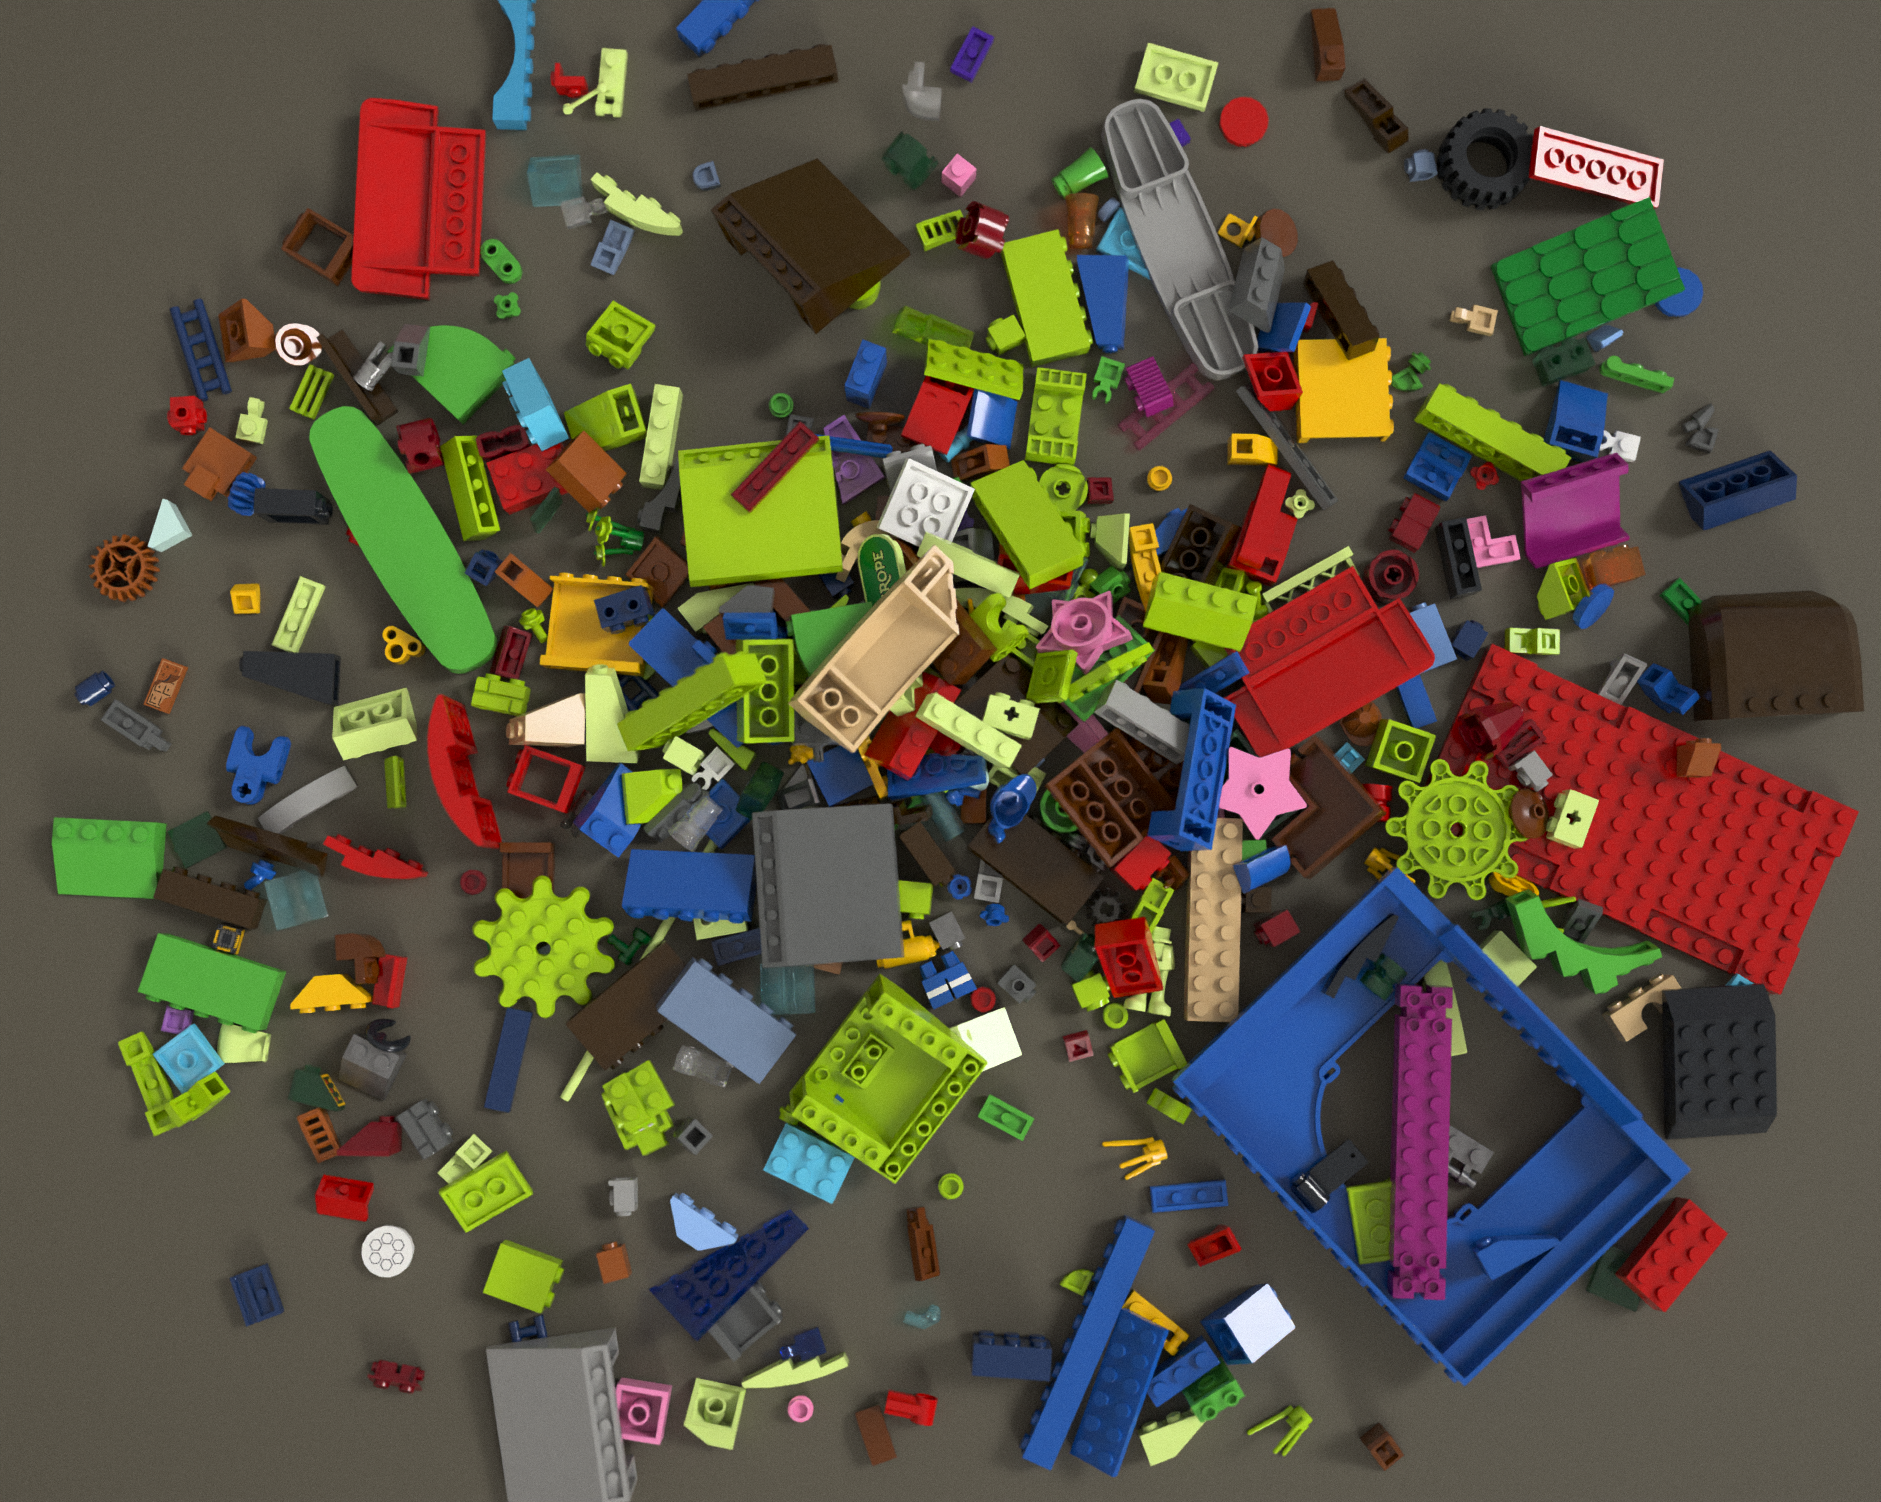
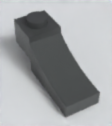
M676 458L673 471L662 491L650 503L645 502L644 508L639 509L637 522L640 523L639 526L644 531L662 535L667 512L678 513L681 500L678 458Z

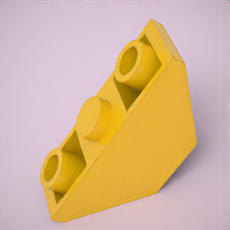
M347 973L314 976L293 1000L290 1007L291 1009H299V1013L315 1012V1007L325 1006V1011L341 1010L340 1005L350 1004V1009L366 1008V1003L372 1002L373 996L360 984H356V981Z

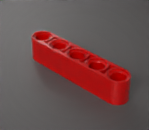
M1269 464L1267 465L1236 557L1237 562L1259 570L1261 569L1285 497L1291 472Z

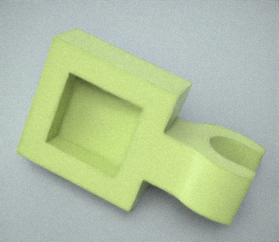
M249 398L248 415L240 414L235 438L263 444L268 420L261 418L265 402L257 398Z

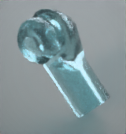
M931 1305L928 1308V1312L922 1315L907 1310L903 1323L927 1329L940 1321L941 1309L936 1305Z

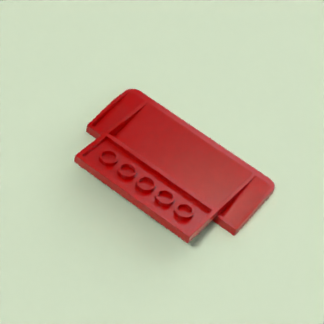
M369 98L362 103L360 108L351 277L352 283L357 290L364 293L429 300L431 274L480 276L486 149L485 130L438 127V106L381 98Z
M1352 566L1251 624L1242 650L1240 652L1237 651L1250 673L1241 678L1245 686L1224 699L1236 705L1234 719L1255 753L1261 758L1296 745L1424 672L1434 664L1435 655L1401 599L1398 598L1378 609L1355 568ZM1223 648L1228 656L1236 652L1235 650Z

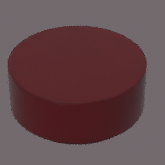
M468 870L460 879L462 890L470 895L482 893L487 885L486 876L479 870Z

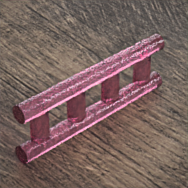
M1194 363L1190 364L1167 383L1176 409L1166 417L1161 411L1151 415L1157 422L1153 428L1146 432L1137 422L1145 415L1143 410L1138 411V409L1117 425L1122 432L1130 428L1139 438L1133 443L1138 451L1143 449L1215 389L1211 382L1208 381L1202 386L1195 378L1194 374L1199 369ZM1186 381L1195 393L1183 401L1175 392V389Z

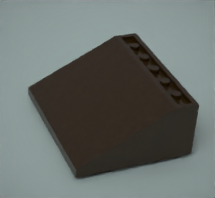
M818 158L730 193L711 209L726 241L740 256L748 251L789 294L800 318L815 334L820 332L911 255L909 249Z

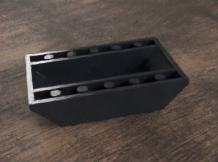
M1757 983L1662 990L1665 1138L1680 1139L1766 1133L1777 1116L1776 1017L1765 985Z

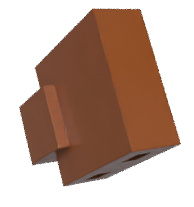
M209 427L182 468L190 474L184 485L209 501L213 500L217 492L228 497L236 477L242 472L248 473L257 457Z

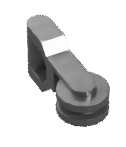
M1069 833L1068 837L1071 840H1065V843L1081 851L1083 850L1081 844L1089 843L1086 838L1076 833L1074 835ZM1088 844L1084 853L1088 855L1089 863L1092 862L1102 871H1105L1107 868L1106 864L1101 858L1099 862L1094 860V849Z

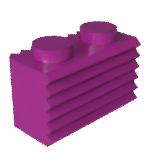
M1153 356L1126 367L1127 376L1124 377V381L1128 390H1134L1136 397L1133 399L1138 411L1143 410L1146 417H1150L1155 413L1174 406L1172 393Z

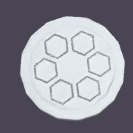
M392 1225L378 1227L367 1235L362 1244L361 1255L364 1265L371 1273L379 1277L398 1275L409 1267L414 1254V1244L412 1237L401 1227Z

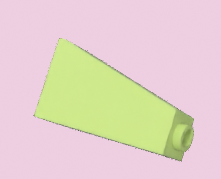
M603 664L593 665L589 667L585 674L586 761L637 763L641 750L628 751L617 726L618 722L625 719L624 715L628 713V709L615 668H608L607 665Z

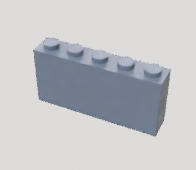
M692 957L656 1004V1010L760 1084L796 1036L795 1032L791 1029L794 1025L782 1016L780 1019L773 1016V1010L765 1003L761 1002L758 1005L751 999L754 996L741 987L740 990H737L731 985L733 981L725 974L720 973L719 976L711 971L713 966L702 958L697 961Z

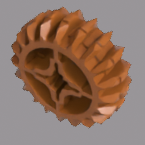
M123 534L121 539L116 535L112 536V542L107 539L103 540L104 548L96 547V550L99 552L98 555H91V559L95 560V564L88 565L95 572L89 576L91 579L96 580L93 585L95 588H101L100 593L102 595H108L109 599L114 601L119 599L121 602H126L127 599L136 601L137 595L145 597L144 589L153 590L150 582L158 581L153 576V573L160 571L158 567L153 565L158 563L159 560L156 557H152L155 551L152 548H148L147 542H140V538L136 536L130 538L129 535ZM134 550L137 554L124 557L119 552ZM124 564L127 565L125 573L122 572V570H125L122 568ZM141 567V570H140V573H139V576H138V575H137V572H138L139 568ZM124 579L130 585L115 587L112 583L116 580Z

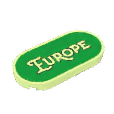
M874 534L862 542L858 551V567L865 602L872 601V606H874L906 573L902 550L899 544L892 540L890 536Z

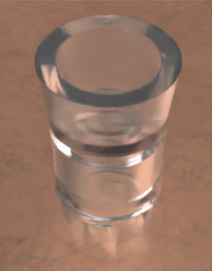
M703 795L667 831L682 846L695 852L702 838L718 819L717 816L723 809L709 796Z

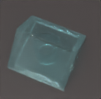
M580 155L530 158L527 175L534 207L583 204Z

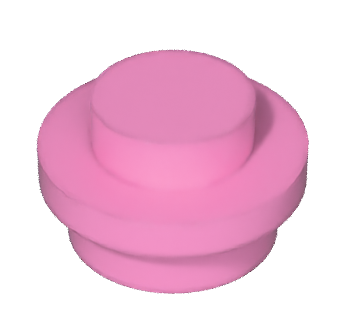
M798 1395L790 1400L788 1414L792 1420L805 1422L812 1416L813 1403L808 1397Z

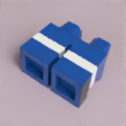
M953 951L941 956L946 969L937 973L932 961L920 966L923 977L921 982L933 1010L954 1000L945 979L948 980L956 999L977 989L963 961L960 962Z

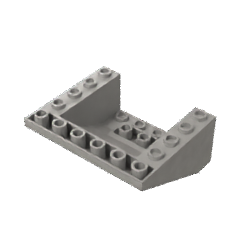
M616 1327L488 1346L486 1354L508 1502H630L638 1479L634 1454L625 1455L612 1369L619 1354Z

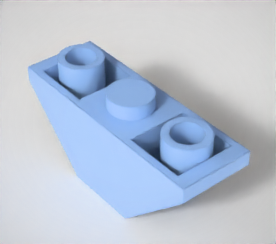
M675 1193L670 1203L678 1238L698 1251L735 1243L739 1235L735 1233L737 1229L725 1221L723 1224L714 1219L715 1214L705 1207L699 1209L693 1205L694 1200L684 1193H681V1195Z

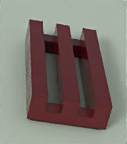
M1533 719L1523 723L1512 739L1528 727L1532 728L1530 732L1495 756L1497 760H1500L1503 768L1509 767L1547 739ZM1535 734L1538 736L1536 740L1508 760L1505 758L1507 754Z

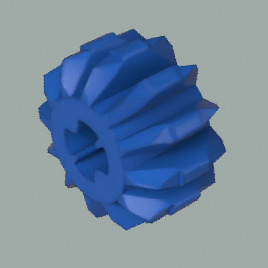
M242 472L239 474L230 489L228 507L241 515H253L255 488H265V481L252 473Z

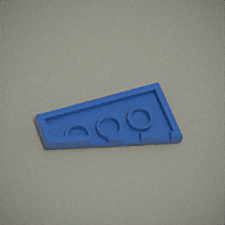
M937 753L924 755L908 781L887 769L888 797L891 800L986 783V760L982 756L955 754L941 756Z

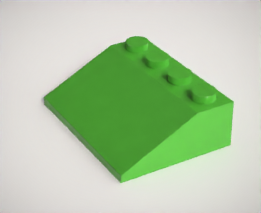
M54 817L52 849L58 894L155 899L153 896L163 870L167 824Z

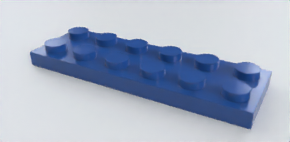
M1121 1308L1070 1454L1111 1477L1118 1475L1168 1335V1329L1127 1308Z

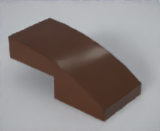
M876 1405L855 1413L872 1466L897 1458L881 1406Z

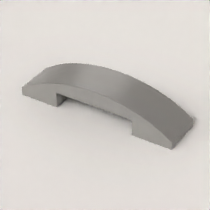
M342 766L292 793L263 813L258 820L264 830L282 834L294 827L293 824L333 800H338L358 788V785L347 767Z

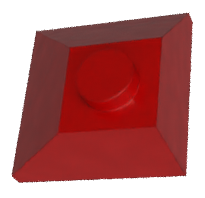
M1288 352L1244 354L1242 359L1257 399L1269 411L1291 410L1303 394Z

